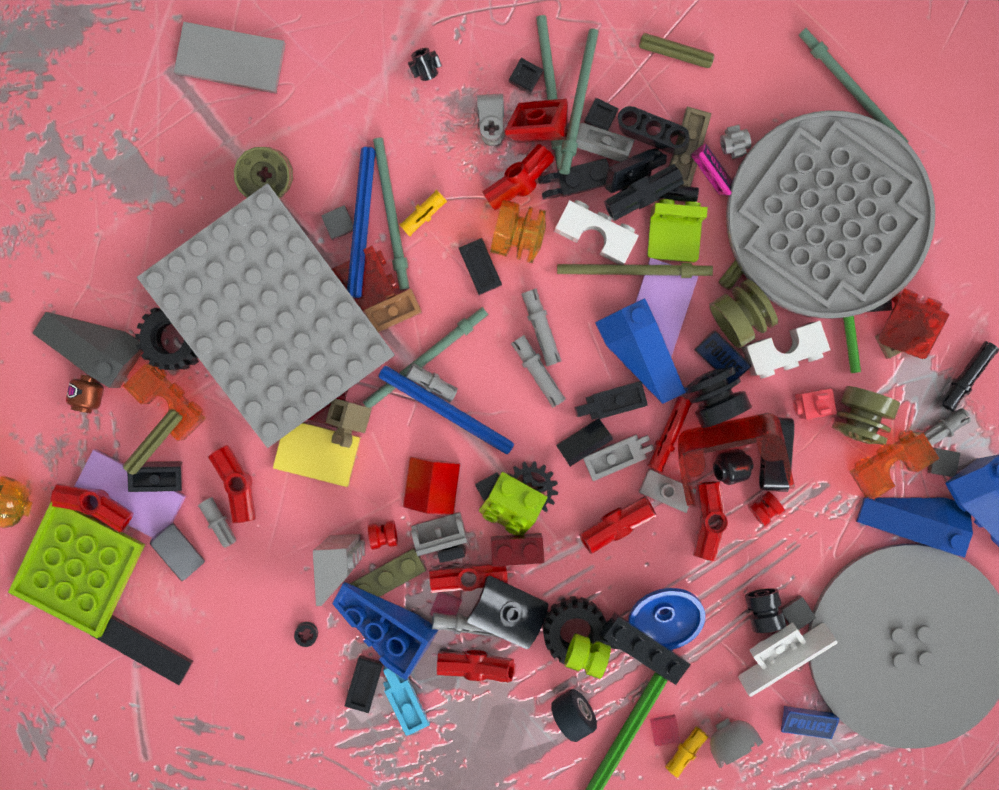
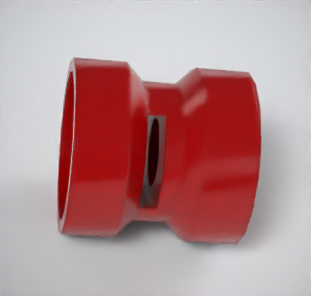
M770 491L762 496V500L753 502L748 506L754 517L764 527L771 522V518L780 516L785 512L782 504Z
M394 520L387 521L384 525H378L377 523L368 525V536L372 550L380 549L383 545H388L389 547L398 546V536Z

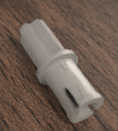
M960 408L946 419H939L937 425L921 435V441L927 447H931L947 436L952 437L956 430L971 422V417H968L969 414L966 410Z
M213 497L200 503L198 507L209 523L208 528L213 529L222 546L225 548L235 543L236 537L225 521L227 517H223Z

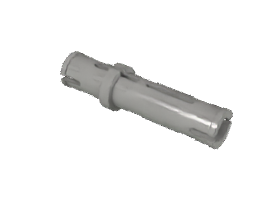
M537 288L522 293L521 295L529 314L527 318L534 327L546 366L561 362L562 360L546 318L548 314L543 309Z
M525 335L512 342L511 345L523 361L522 366L531 373L551 404V407L553 408L566 400L539 359L541 356L539 353H535Z
M433 613L431 629L453 631L454 634L458 635L460 633H471L498 637L469 624L467 617L462 614L447 615Z

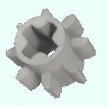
M739 124L727 127L725 135L720 136L723 153L725 155L731 153L732 159L747 154L746 149L751 148V137L748 130H740Z

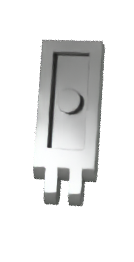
M580 123L576 143L579 149L622 162L628 159L635 139Z
M636 434L583 458L592 481L646 459L645 453L654 450L652 444L642 448L641 444L649 441V436L646 435L638 438Z

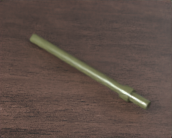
M681 263V265L557 264V274L669 275L692 278V276H713V266L692 265V263Z

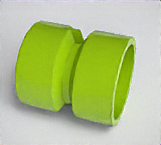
M575 633L568 647L564 666L578 672L581 669H585L587 675L601 679L608 665L611 646L599 641L592 644L588 637Z

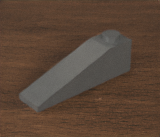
M45 312L33 331L35 336L108 388H120L143 353L136 346L140 344V340L135 339V337L125 331L50 312Z

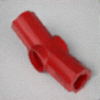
M538 144L521 162L510 165L506 169L504 177L482 191L491 207L496 211L516 196L524 197L533 192L537 185L535 180L554 161L551 151L545 148L544 145Z
M225 445L209 455L208 458L224 482V489L228 493L232 523L255 520L256 515L251 491L252 478L244 471L229 445ZM235 477H239L243 481V488L241 490L236 489L233 485Z
M710 481L697 484L701 525L693 555L705 560L716 561L723 531L728 526V520L724 513L720 481ZM712 515L719 516V523L715 527H710L708 524V520Z
M56 484L51 494L50 501L53 507L76 510L87 515H93L118 532H122L133 518L134 512L110 498L108 493L102 489L92 490ZM91 496L97 498L98 505L96 508L90 503Z
M644 496L622 509L619 507L610 511L601 518L600 522L583 531L579 536L584 547L589 553L593 554L613 540L617 541L629 535L634 528L650 521L657 514L651 502Z
M467 650L465 653L438 651L437 675L461 676L470 681L489 679L510 683L513 680L516 668L514 659L491 656L483 650Z

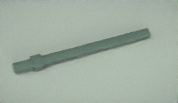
M540 15L536 17L547 100H554L558 98L547 18L545 15ZM564 140L551 141L552 150H555L557 169H560L563 155L561 154V147Z
M593 28L588 31L566 140L562 142L561 154L563 155L559 172L564 175L570 173L572 158L576 155L578 147L576 139L599 33L597 29Z
M805 28L798 36L812 50L810 53L816 60L819 58L874 120L894 130L908 143L909 141L831 56L827 51L829 48L824 42H819Z
M375 138L373 142L394 260H392L393 270L397 273L399 290L410 289L406 271L409 267L407 258H404L384 140L383 138Z
M481 307L469 318H463L457 323L458 326L399 373L406 377L413 363L421 368L462 335L465 334L467 336L474 330L473 327L488 316V313ZM386 383L364 400L363 404L366 407L372 408L396 388Z

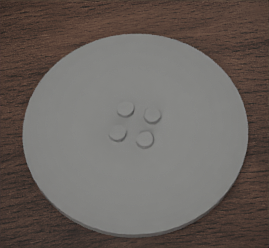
M831 110L818 111L795 117L780 124L760 139L745 156L731 184L732 193L728 195L726 208L727 233L732 252L741 271L747 279L752 280L759 286L770 301L788 311L807 317L825 319L850 317L873 310L886 303L903 290L916 275L926 258L933 238L935 227L934 194L927 171L912 147L894 130L877 120L857 113Z
M897 544L885 546L867 552L852 560L830 580L822 591L813 610L816 619L809 623L808 632L818 625L825 623L836 638L837 644L808 661L816 688L824 702L854 732L876 743L904 749L932 747L956 739L971 730L997 703L999 699V594L990 581L966 560L927 545Z

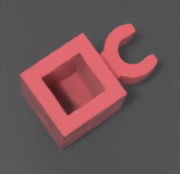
M832 388L795 394L796 400H793V407L796 415H799V419H812L837 414Z

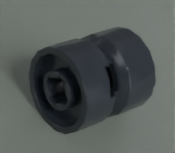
M759 589L745 595L748 610L753 611V614L750 616L753 632L768 633L786 627L784 613L778 609L781 606L778 589Z

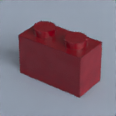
M542 533L491 536L492 566L544 563Z

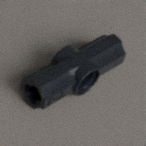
M672 164L650 177L646 176L629 185L628 189L605 200L606 210L613 221H616L638 208L640 210L659 200L660 196L684 184L683 176L675 164Z

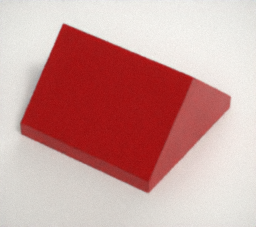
M567 98L518 103L505 128V134L518 143L566 140L568 120Z
M410 457L403 507L426 514H454L460 463Z

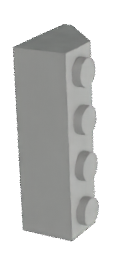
M360 534L331 535L313 550L316 606H322L360 560H362V556H365V541L360 540Z

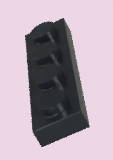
M616 613L612 615L599 633L605 640L675 685L691 665L687 660Z

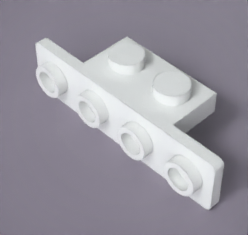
M792 622L749 649L758 664L740 674L738 678L747 694L752 697L836 645L837 640L825 623L801 635Z

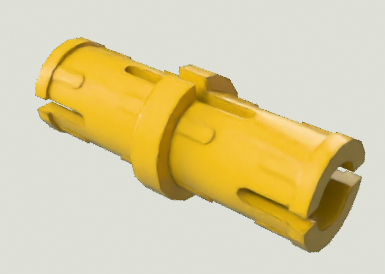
M435 190L421 205L417 204L414 207L416 210L399 225L411 236L425 221L429 222L432 219L431 216L446 204L447 200Z
M695 726L684 743L678 745L677 752L666 764L665 768L678 778L691 760L694 761L697 757L696 753L709 736L702 729Z

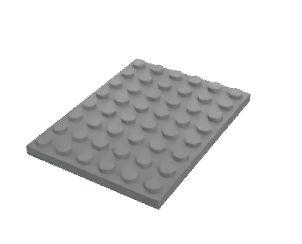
M268 183L137 276V279L267 448L395 356Z

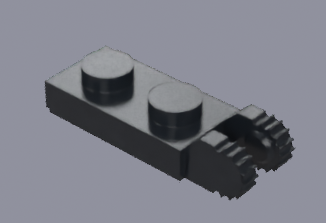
M607 158L571 167L568 175L561 174L558 170L557 173L538 177L539 184H548L559 180L560 188L547 190L542 193L543 200L559 196L566 197L605 187L609 167Z

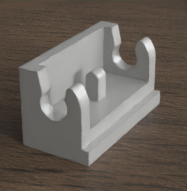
M460 512L411 526V534L417 556L468 541Z

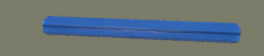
M362 147L360 152L347 291L352 298H361L375 162V150L372 147Z
M384 366L381 369L378 377L504 454H509L512 450L514 443L433 393L428 392L390 367Z

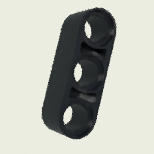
M632 106L624 107L618 114L620 131L628 137L674 155L683 154L689 147V132L679 124ZM627 117H634L637 120L632 126H626L623 121ZM656 126L661 130L654 136L647 133L648 128ZM678 135L683 137L685 141L680 145H674L670 141L672 137Z
M766 416L764 419L759 474L761 490L788 492L790 488L794 442V420L792 418Z

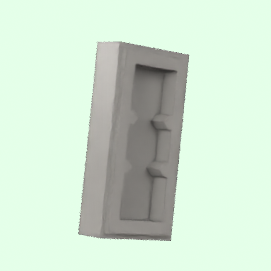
M648 469L639 489V493L687 513L696 489L651 469Z

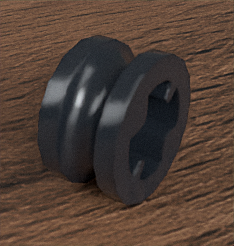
M302 622L294 633L296 643L302 647L312 646L318 637V629L311 622ZM305 628L311 630L310 634L313 633V637H309L308 640L302 639L303 635L299 634V632H304Z

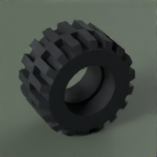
M153 308L150 310V315L145 314L142 317L144 323H138L137 328L141 330L140 334H135V339L140 340V344L136 346L139 351H143L142 358L150 361L148 364L163 370H185L190 368V365H196L199 362L197 360L198 357L185 340L181 348L175 353H169L164 349L161 336L164 329L172 323L160 308Z
M570 596L569 600H565V598L560 599L559 604L556 605L554 603L551 606V611H547L546 619L543 623L545 644L553 658L557 657L560 663H565L567 650L570 643L562 639L560 630L570 619L579 618L589 623L590 633L588 638L592 644L596 641L608 644V641L599 634L607 622L601 610L592 601L588 602L583 597L576 599V596Z

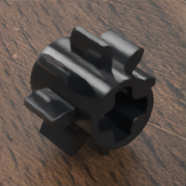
M420 48L412 53L413 61L408 62L414 78L420 77L422 81H428L438 75L437 68L441 67L442 64L436 51L430 52L429 48Z

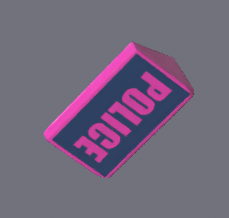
M706 143L701 145L691 154V157L718 195H730L732 193L731 184L733 180Z

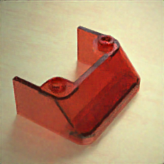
M764 413L722 422L707 428L687 429L678 437L679 469L686 503L691 508L697 507L691 478L698 477L704 472L706 468L704 453L757 443L759 454L766 461H784L790 489L795 488L781 422L774 414Z

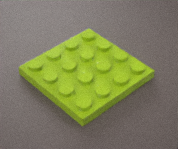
M51 502L8 593L95 638H99L103 635L144 549L145 543L123 532H118L107 524L81 511L53 507Z

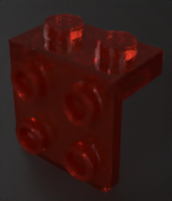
M373 245L363 249L365 265L361 298H353L362 311L396 296L394 289L398 288L392 273L388 275L386 273L384 265L387 262L382 251H376ZM350 260L332 268V271L346 290Z
M904 288L903 292L900 291L892 298L895 306L878 339L883 345L920 359H926L950 314L942 307V302L928 297L927 301L918 298V293Z

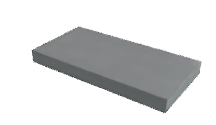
M183 22L174 73L176 75L276 94L286 43L282 40Z

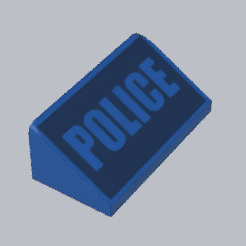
M784 706L781 732L832 739L839 723V717L831 712Z

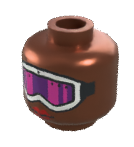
M81 374L80 379H72L69 382L66 403L71 405V410L92 413V410L98 409L101 405L104 387L100 383H96V379Z

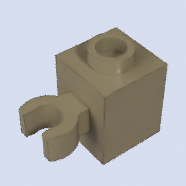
M334 399L331 402L326 423L338 427L332 436V443L350 448L352 444V430L365 433L372 408Z

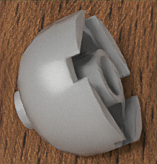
M729 718L715 725L717 731L711 736L710 750L719 768H722L725 763L728 765L751 752V747L755 746V743L759 747L763 740L749 723L741 720L730 722Z

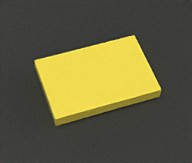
M302 423L280 439L273 468L348 487L361 437L352 435L350 448L342 447L339 444L332 443L334 430Z

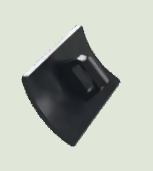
M489 575L485 579L482 592L475 607L467 617V622L522 648L529 649L542 628L549 605L547 602Z

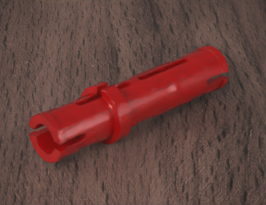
M680 396L677 397L662 435L655 442L657 446L647 465L648 467L663 473L670 453L675 450V441L693 404L690 403V400Z

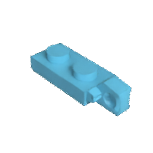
M384 666L383 672L387 678V681L383 682L384 692L405 735L408 736L429 726L430 721L409 678L404 680Z

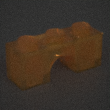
M144 364L123 387L140 404H150L157 396L163 397L168 403V411L174 409L183 417L170 434L177 441L185 440L206 420L201 414L203 412L202 408L194 401L189 402L183 396L185 391L178 384H172L166 378L167 373L163 369L153 367L150 364Z
M912 430L904 432L898 437L899 441L892 445L886 444L876 450L877 454L870 459L868 457L863 458L855 463V468L849 472L866 498L874 500L895 487L890 477V468L896 461L901 460L908 471L919 472L940 459L923 432Z

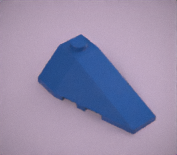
M645 298L595 322L609 350L630 369L662 404L686 393L657 322Z
M998 454L977 458L945 484L958 507L963 512L968 511L975 518L974 523L979 528L984 527L991 534V540L999 547Z
M945 497L864 498L856 522L963 558L966 556L973 535L971 514L968 511L963 512L954 500Z
M346 582L342 584L332 603L350 626L356 627L364 636L366 645L368 647L372 646L381 658L379 660L382 664L404 680L408 679L439 631L431 629V623L418 614Z

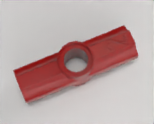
M466 564L462 567L429 570L431 593L457 590L473 591L477 588H483L485 579L489 575L508 584L506 566ZM465 572L475 574L476 577L472 583H465L461 580Z

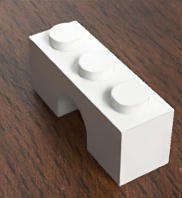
M569 200L554 232L577 243L583 232L586 230H596L604 238V246L599 255L619 265H624L639 236L634 233L635 229L624 223H621L619 226L611 222L612 218L603 212L596 214L588 210L589 206L579 200H575V202Z
M821 321L789 330L792 346L786 353H781L775 348L772 338L763 339L741 347L745 360L752 366L749 369L751 376L759 375L760 379L774 375V370L783 367L784 370H789L800 366L798 361L807 358L808 362L823 358V353L829 351L830 347Z

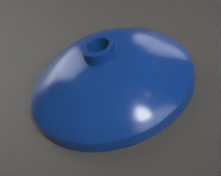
M664 588L653 591L638 600L629 613L628 622L670 650L690 643L699 635L705 624L706 615L701 601L693 593L679 588Z

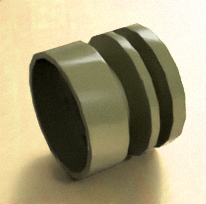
M254 147L245 151L237 159L234 167V181L238 190L246 198L267 183L278 198H280L291 187L293 168L289 159L281 151L271 147ZM265 167L268 168L269 173H272V177L267 178L266 182L263 181V176L259 175V172L263 171Z
M750 279L743 281L741 288L736 286L732 289L734 300L727 294H724L709 304L716 323L728 340L737 348H741L755 339L753 328L760 333H764L767 331V326L771 328L778 324V318L770 300L759 286Z
M846 386L841 403L851 408L850 413L837 412L836 416L847 420L845 424L834 421L832 428L841 432L846 437L859 442L886 445L888 439L878 435L877 432H891V428L882 424L881 420H895L900 402L869 390Z

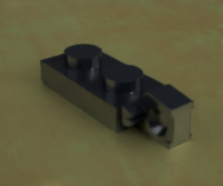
M658 148L650 149L608 167L605 189L610 193H615L646 176L650 177L653 169L666 164L667 155Z
M638 381L592 394L586 397L587 404L574 408L577 417L590 414L593 420L648 406L642 382Z

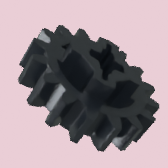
M525 461L522 462L523 468L521 469L513 466L515 473L513 475L507 473L509 476L517 479L522 474V483L527 485V483L531 482L533 486H538L535 490L540 493L547 490L546 496L548 498L542 508L544 512H547L546 504H555L551 496L558 495V491L552 489L553 486L558 484L557 480H550L554 473L552 471L545 473L546 465L544 464L537 468L536 461L532 462L531 467H528ZM531 472L540 474L545 480H536L532 477Z

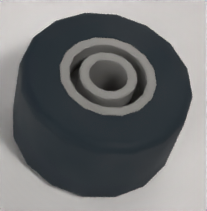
M571 689L551 703L555 722L570 741L578 742L597 729V720L592 707L579 691Z

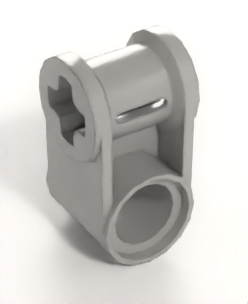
M503 94L477 95L478 118L482 140L488 146H496L502 142L504 137ZM490 128H495L494 135H489Z

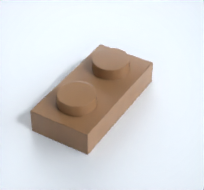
M412 289L364 310L378 333L422 313Z

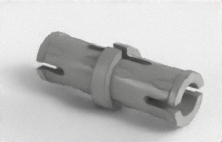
M415 363L410 366L406 378L420 384L428 392H433L448 402L454 399L458 390L457 387L439 378L438 374H432Z

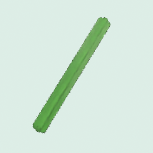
M654 673L585 790L604 789L662 692L667 679L658 673Z

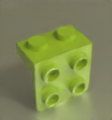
M661 199L659 203H655L651 207L647 256L657 260L696 262L699 259L702 221L707 218L708 207H700L701 203L685 202V205H677L674 200Z
M502 472L490 495L480 507L479 512L483 514V518L487 521L503 525L510 534L524 535L535 524L548 497Z

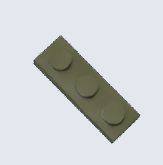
M414 547L349 584L380 597L422 574L427 569L420 556H417Z

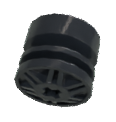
M734 366L709 371L695 378L693 382L684 387L686 394L695 391L699 392V394L689 399L690 403L702 401L704 403V406L695 412L702 428L727 421L752 407L745 391L733 393L731 390L741 382L740 378L727 381L728 377L736 373Z

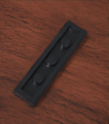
M113 615L103 635L96 638L177 685L182 683L194 662Z

